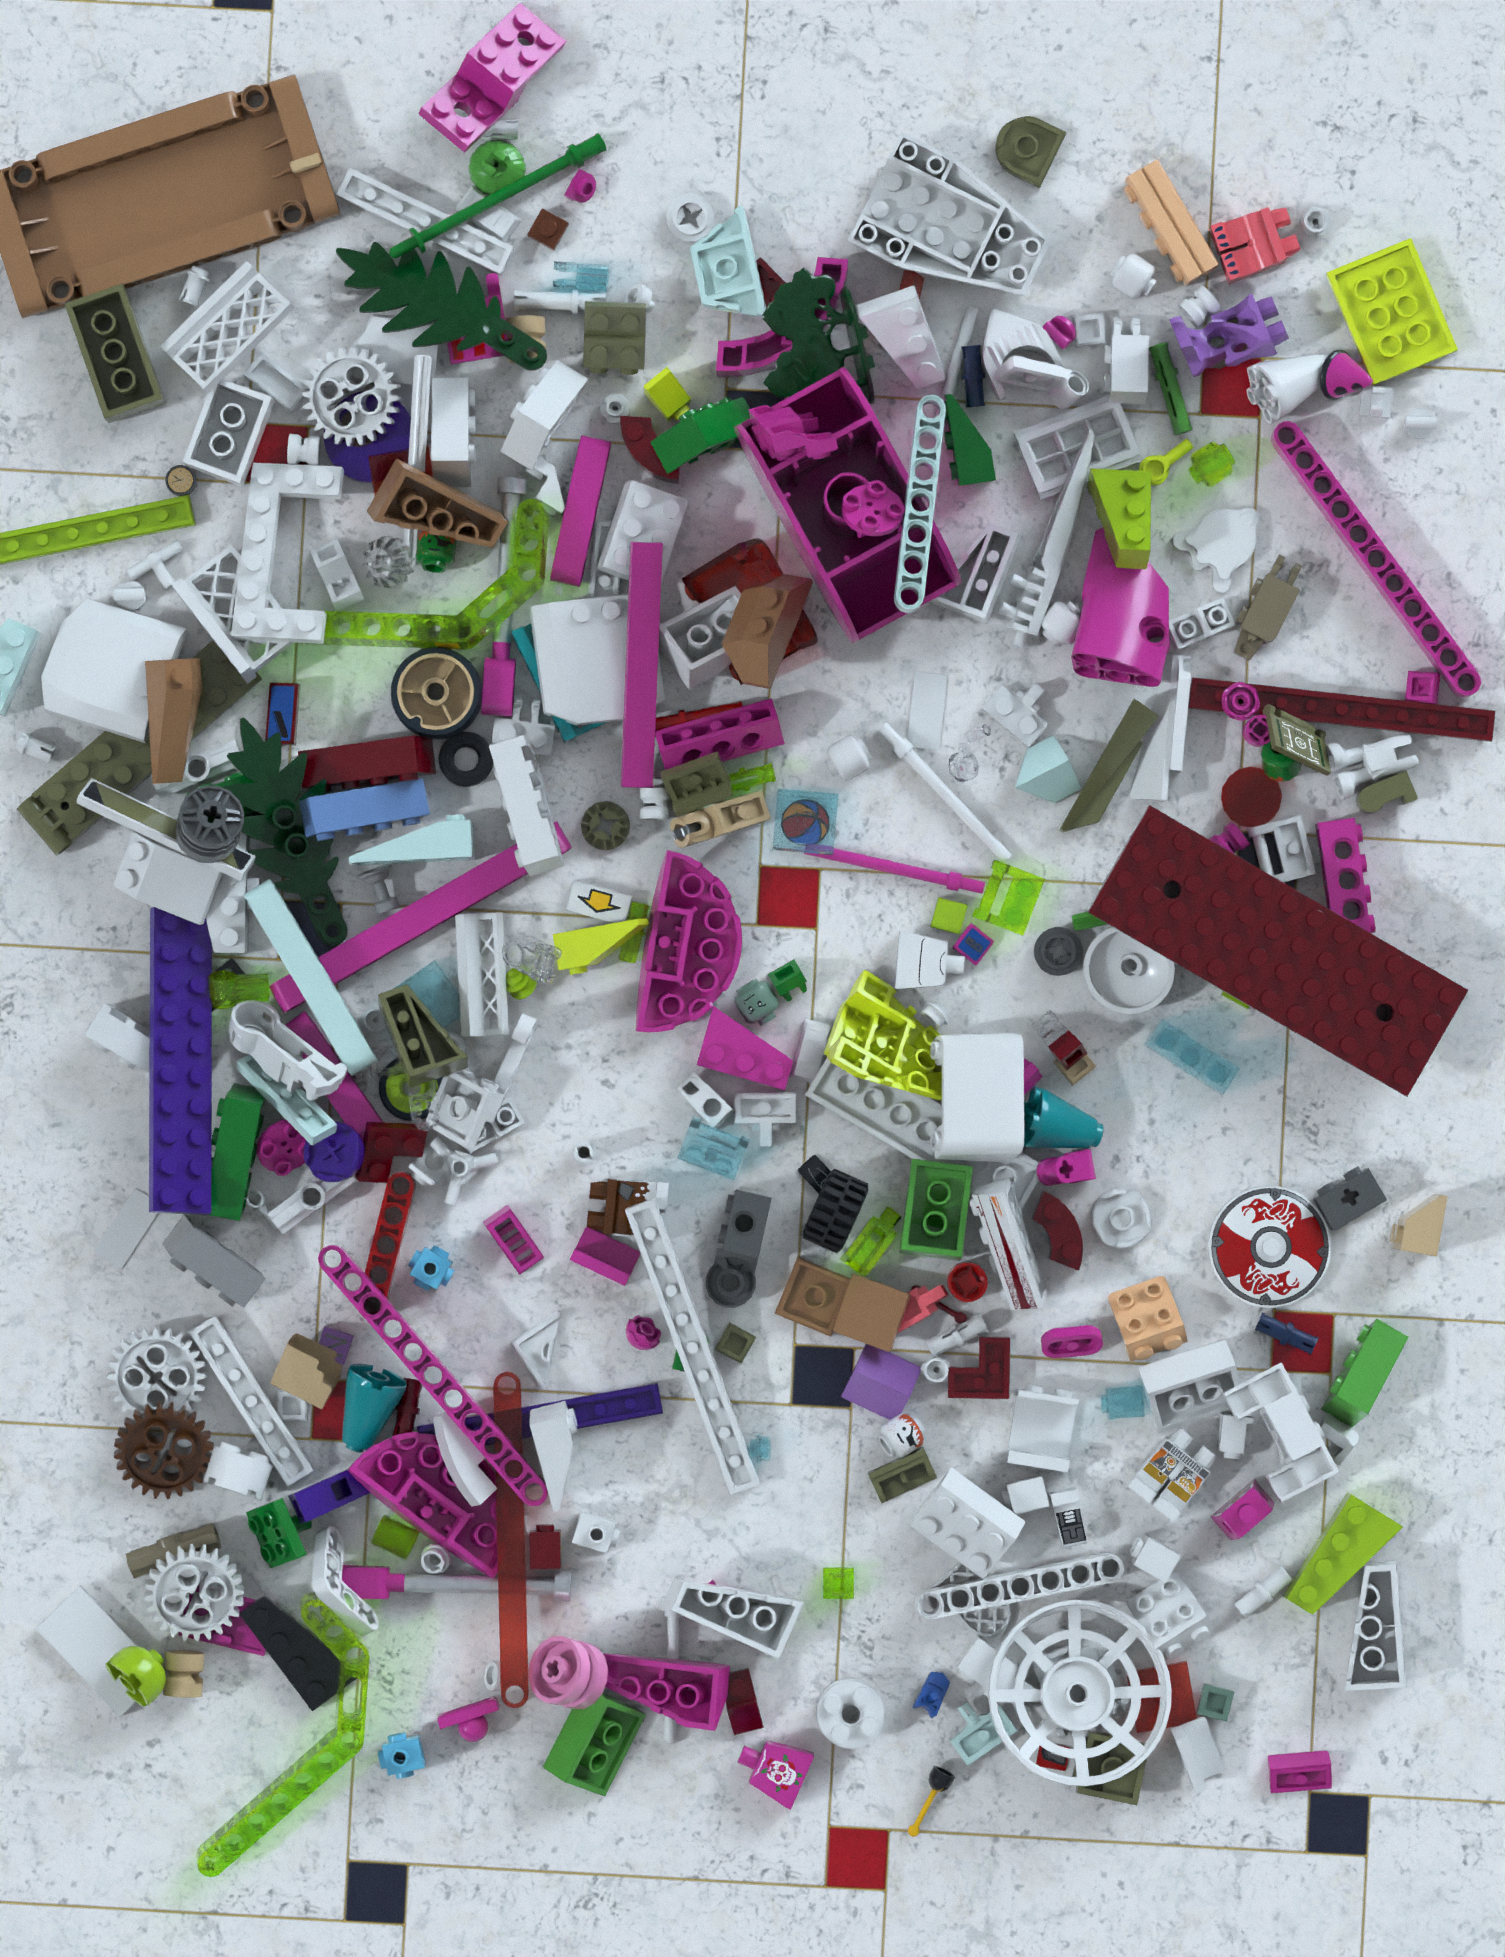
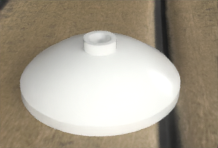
M1109 927L1096 936L1088 947L1084 958L1083 972L1090 993L1100 1004L1118 1013L1138 1014L1154 1008L1167 996L1175 978V963L1119 930ZM1130 959L1136 961L1137 967L1129 968L1126 961Z

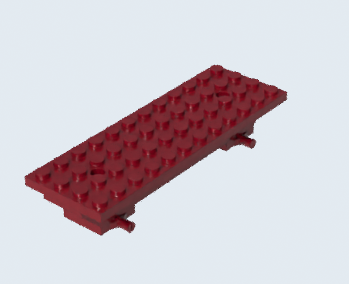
M1148 805L1087 913L1406 1097L1411 1092L1468 992V989L1151 805Z

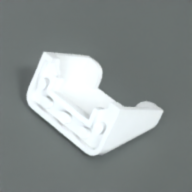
M1021 1034L938 1035L935 1037L930 1046V1057L935 1059L936 1065L942 1066V1125L931 1135V1149L935 1150V1159L1006 1162L1020 1155L1024 1146V1054Z

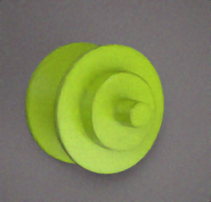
M516 966L506 973L507 991L510 992L514 999H525L534 992L537 986V979L525 966Z

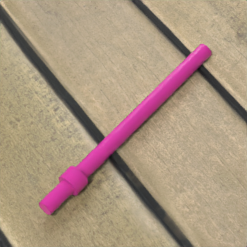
M818 844L805 847L804 851L806 855L947 886L946 889L953 891L963 889L983 894L985 882L961 877L962 874L950 871V874Z

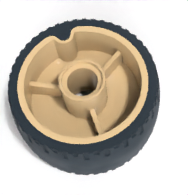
M430 647L411 654L400 664L391 684V701L397 717L407 729L429 739H446L463 732L476 719L482 704L483 689L478 672L467 658L451 649ZM441 685L444 687L445 693L440 700L434 701L428 697V691L431 686Z

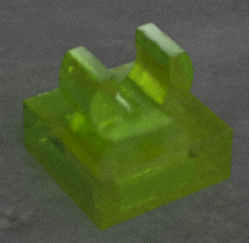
M823 1567V1599H854V1567Z

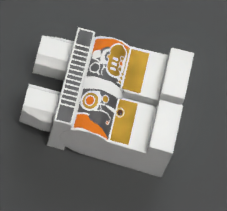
M1181 1427L1169 1439L1166 1436L1157 1448L1126 1483L1130 1489L1148 1503L1151 1502L1156 1509L1174 1523L1204 1480L1209 1476L1210 1471L1208 1469L1216 1457V1454L1204 1445L1201 1446L1194 1457L1187 1454L1184 1450L1193 1440V1437ZM1168 1479V1482L1165 1484V1486L1161 1489V1491H1160V1492L1158 1493V1495H1157V1492L1159 1491V1489L1163 1486V1484H1164V1483L1166 1482V1480Z

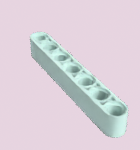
M936 395L923 397L915 411L905 497V513L902 523L894 593L896 607L905 613L916 611L921 606L925 595L946 412L944 401ZM926 404H933L938 408L939 415L935 418H927L922 412V407ZM922 435L932 436L935 440V447L932 449L922 448L919 444V437ZM918 466H927L931 470L932 477L925 481L920 480L915 474V469ZM919 496L925 498L928 502V509L922 512L916 511L911 504L913 498ZM920 528L924 533V540L920 543L912 542L908 537L909 529ZM913 558L919 561L921 571L917 574L908 573L904 567L906 560ZM904 590L914 591L917 595V602L913 605L905 604L901 600V592Z
M268 879L244 894L246 901L343 1064L348 1067L347 1070L350 1075L353 1076L377 1062L376 1054L272 880Z

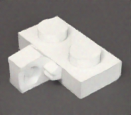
M1037 683L1026 694L1019 690L1016 695H1013L1001 685L982 708L983 711L1028 748L1048 725L1045 720L1036 714L1041 707L1035 702L1045 691Z
M796 1092L735 1093V1124H752V1132H760V1147H772V1131H779V1124H796Z

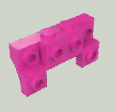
M768 405L748 409L754 441L756 445H760L761 451H766L772 459L776 458L779 461L787 460L794 456V453L803 451L808 458L822 459L830 456L831 451L838 450L836 438L831 437L830 431L819 434L812 433V431L820 429L818 418L813 417L812 411L796 414L790 406L774 410Z

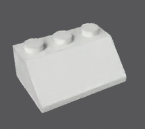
M1225 1339L1138 1367L1144 1392L1158 1433L1229 1410L1230 1407L1222 1393L1240 1384L1237 1368Z

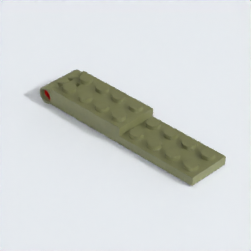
M214 640L193 657L201 658L202 693L191 741L263 680L256 672L257 677L247 684ZM104 731L19 805L17 811L56 856L64 852L72 843L104 817L76 803L78 795L91 778L129 795L151 776L150 735L147 742L143 743ZM64 803H69L67 810H63L62 806Z

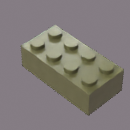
M119 284L65 303L104 419L108 423H112L166 404L124 285Z

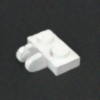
M515 696L512 720L495 717L491 745L524 735L535 754L552 757L556 726L539 723L541 699H534L531 708V722L520 721L523 709L522 697Z

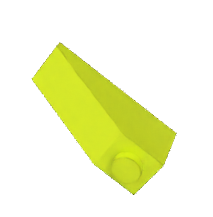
M648 918L633 919L553 934L558 970H569L570 975L588 972L587 966L599 964L649 925Z

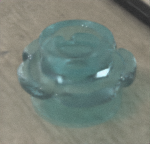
M760 1433L756 1435V1439H751L750 1441L751 1458H757L758 1464H761V1461H770L771 1458L770 1436H761Z

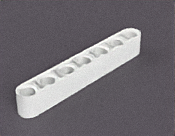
M1105 1552L985 1577L984 1580L978 1578L920 1591L915 1598V1608L922 1617L936 1619L1112 1583L1123 1576L1124 1564L1115 1554ZM1108 1559L1115 1560L1117 1564L1116 1571L1111 1575H1104L1102 1564ZM1078 1565L1085 1566L1087 1570L1086 1578L1082 1581H1074L1072 1579V1570ZM1046 1572H1055L1057 1575L1056 1584L1050 1588L1044 1587L1041 1582L1042 1576ZM1017 1578H1024L1027 1581L1026 1590L1020 1594L1014 1593L1011 1589L1012 1582ZM987 1584H994L997 1587V1594L991 1600L983 1599L981 1595L982 1588ZM957 1590H963L967 1593V1601L961 1606L953 1605L951 1601L952 1594ZM928 1596H933L937 1599V1607L931 1612H925L921 1608L922 1600Z

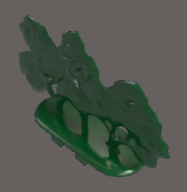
M805 267L794 273L792 282L780 285L779 289L775 292L774 300L768 304L762 315L763 320L774 333L785 336L792 341L791 351L782 352L775 363L776 370L769 373L763 384L777 397H789L844 367L845 358L853 355L858 377L855 381L861 388L868 403L874 404V389L869 370L875 368L872 355L865 352L863 339L868 338L865 325L858 321L856 308L846 286L841 288L840 300L843 313H839L829 303L835 292L836 285L834 279L826 274L813 276ZM821 298L825 299L826 305L819 304L818 300ZM815 309L828 311L826 315L827 317L832 316V320L823 321L817 318L814 314ZM829 324L831 326L830 329L827 332H824V325ZM837 324H846L850 348L837 350L833 347L830 335Z

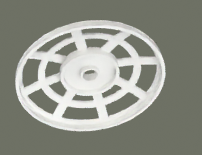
M1070 1600L1057 1602L1042 1607L1025 1617L1009 1632L1001 1643L993 1659L989 1675L988 1700L990 1714L996 1731L1005 1747L1018 1762L1031 1772L1049 1781L1063 1785L1091 1786L1103 1784L1118 1779L1138 1767L1159 1743L1167 1726L1171 1710L1172 1688L1169 1670L1161 1650L1156 1651L1150 1642L1151 1635L1127 1613L1096 1601ZM1068 1611V1630L1053 1633L1040 1640L1036 1645L1023 1633L1029 1625L1043 1617L1057 1612ZM1081 1611H1091L1106 1615L1120 1622L1128 1630L1114 1642L1100 1633L1081 1629ZM1137 1638L1145 1646L1153 1660L1158 1674L1159 1685L1140 1686V1679L1136 1668L1125 1652ZM1068 1639L1069 1658L1053 1664L1042 1653L1045 1648L1053 1643ZM1081 1639L1096 1642L1107 1648L1108 1651L1098 1662L1082 1657ZM1015 1642L1026 1653V1656L1017 1670L1014 1689H997V1678L1001 1663L1008 1648ZM1117 1659L1126 1670L1130 1686L1114 1687L1107 1669ZM1034 1661L1046 1673L1042 1680L1041 1688L1023 1689L1026 1673ZM1074 1685H1079L1085 1690V1699L1081 1703L1074 1702L1070 1698L1069 1692ZM1160 1697L1156 1723L1148 1740L1142 1745L1129 1734L1138 1718L1141 1698ZM1115 1699H1131L1128 1716L1121 1727L1109 1714ZM997 1702H1015V1709L1019 1720L1030 1736L1020 1749L1012 1742L1003 1726ZM1024 1702H1041L1043 1710L1048 1716L1037 1730L1027 1715ZM1100 1724L1113 1736L1099 1746L1086 1749L1085 1730ZM1056 1726L1072 1731L1074 1749L1058 1746L1047 1740L1046 1737ZM1119 1743L1134 1754L1128 1762L1112 1771L1101 1775L1089 1776L1087 1758L1104 1754L1115 1748ZM1039 1745L1055 1755L1075 1759L1076 1777L1050 1772L1036 1765L1028 1758Z

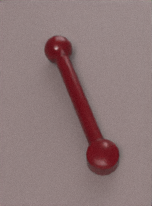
M914 1285L911 1287L910 1291L915 1288H920V1286ZM940 1301L935 1303L939 1309L954 1317L958 1324L966 1322L967 1316L965 1313L956 1312Z

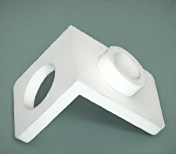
M429 1144L424 1149L423 1156L418 1157L414 1163L409 1165V1168L414 1171L410 1176L424 1187L427 1183L435 1186L445 1173L444 1165L437 1170H432L427 1166V1155L431 1152H436Z

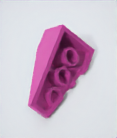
M603 1654L608 1667L606 1688L630 1700H635L651 1708L650 1710L675 1720L676 1723L684 1727L716 1730L728 1696L730 1665L692 1660Z

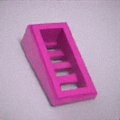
M508 1205L483 1221L485 1227L519 1275L544 1258ZM508 1218L511 1219L505 1226L497 1231L495 1230V1227ZM514 1228L518 1229V1232L507 1240H502V1237ZM524 1238L526 1242L512 1252L509 1250V1247ZM531 1248L533 1251L531 1254L519 1262L516 1260V1257Z

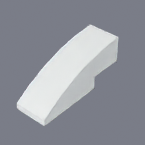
M446 1412L438 1413L433 1417V1423L440 1453L447 1470L471 1507L481 1505L497 1489L477 1466L485 1457Z

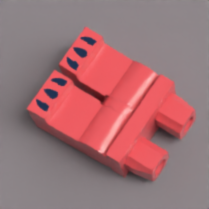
M1269 207L1230 221L1210 225L1209 232L1218 256L1221 255L1219 260L1228 285L1284 264L1288 257L1300 251L1301 248L1296 235L1280 240L1277 229L1291 224L1286 208L1270 211Z

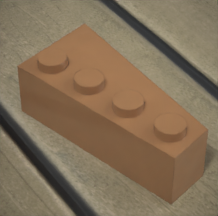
M397 458L367 509V513L375 522H386L398 525L401 528L426 531L428 534L448 536L459 541L490 548L495 546L508 523L500 511Z

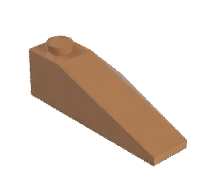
M201 658L145 661L152 783L182 782L202 693Z

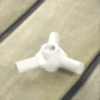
M438 1136L429 1144L445 1160L443 1165L447 1180L450 1181L444 1201L446 1204L456 1206L461 1185H465L477 1173V1169L499 1164L496 1152L473 1158L471 1154L456 1150L453 1152Z

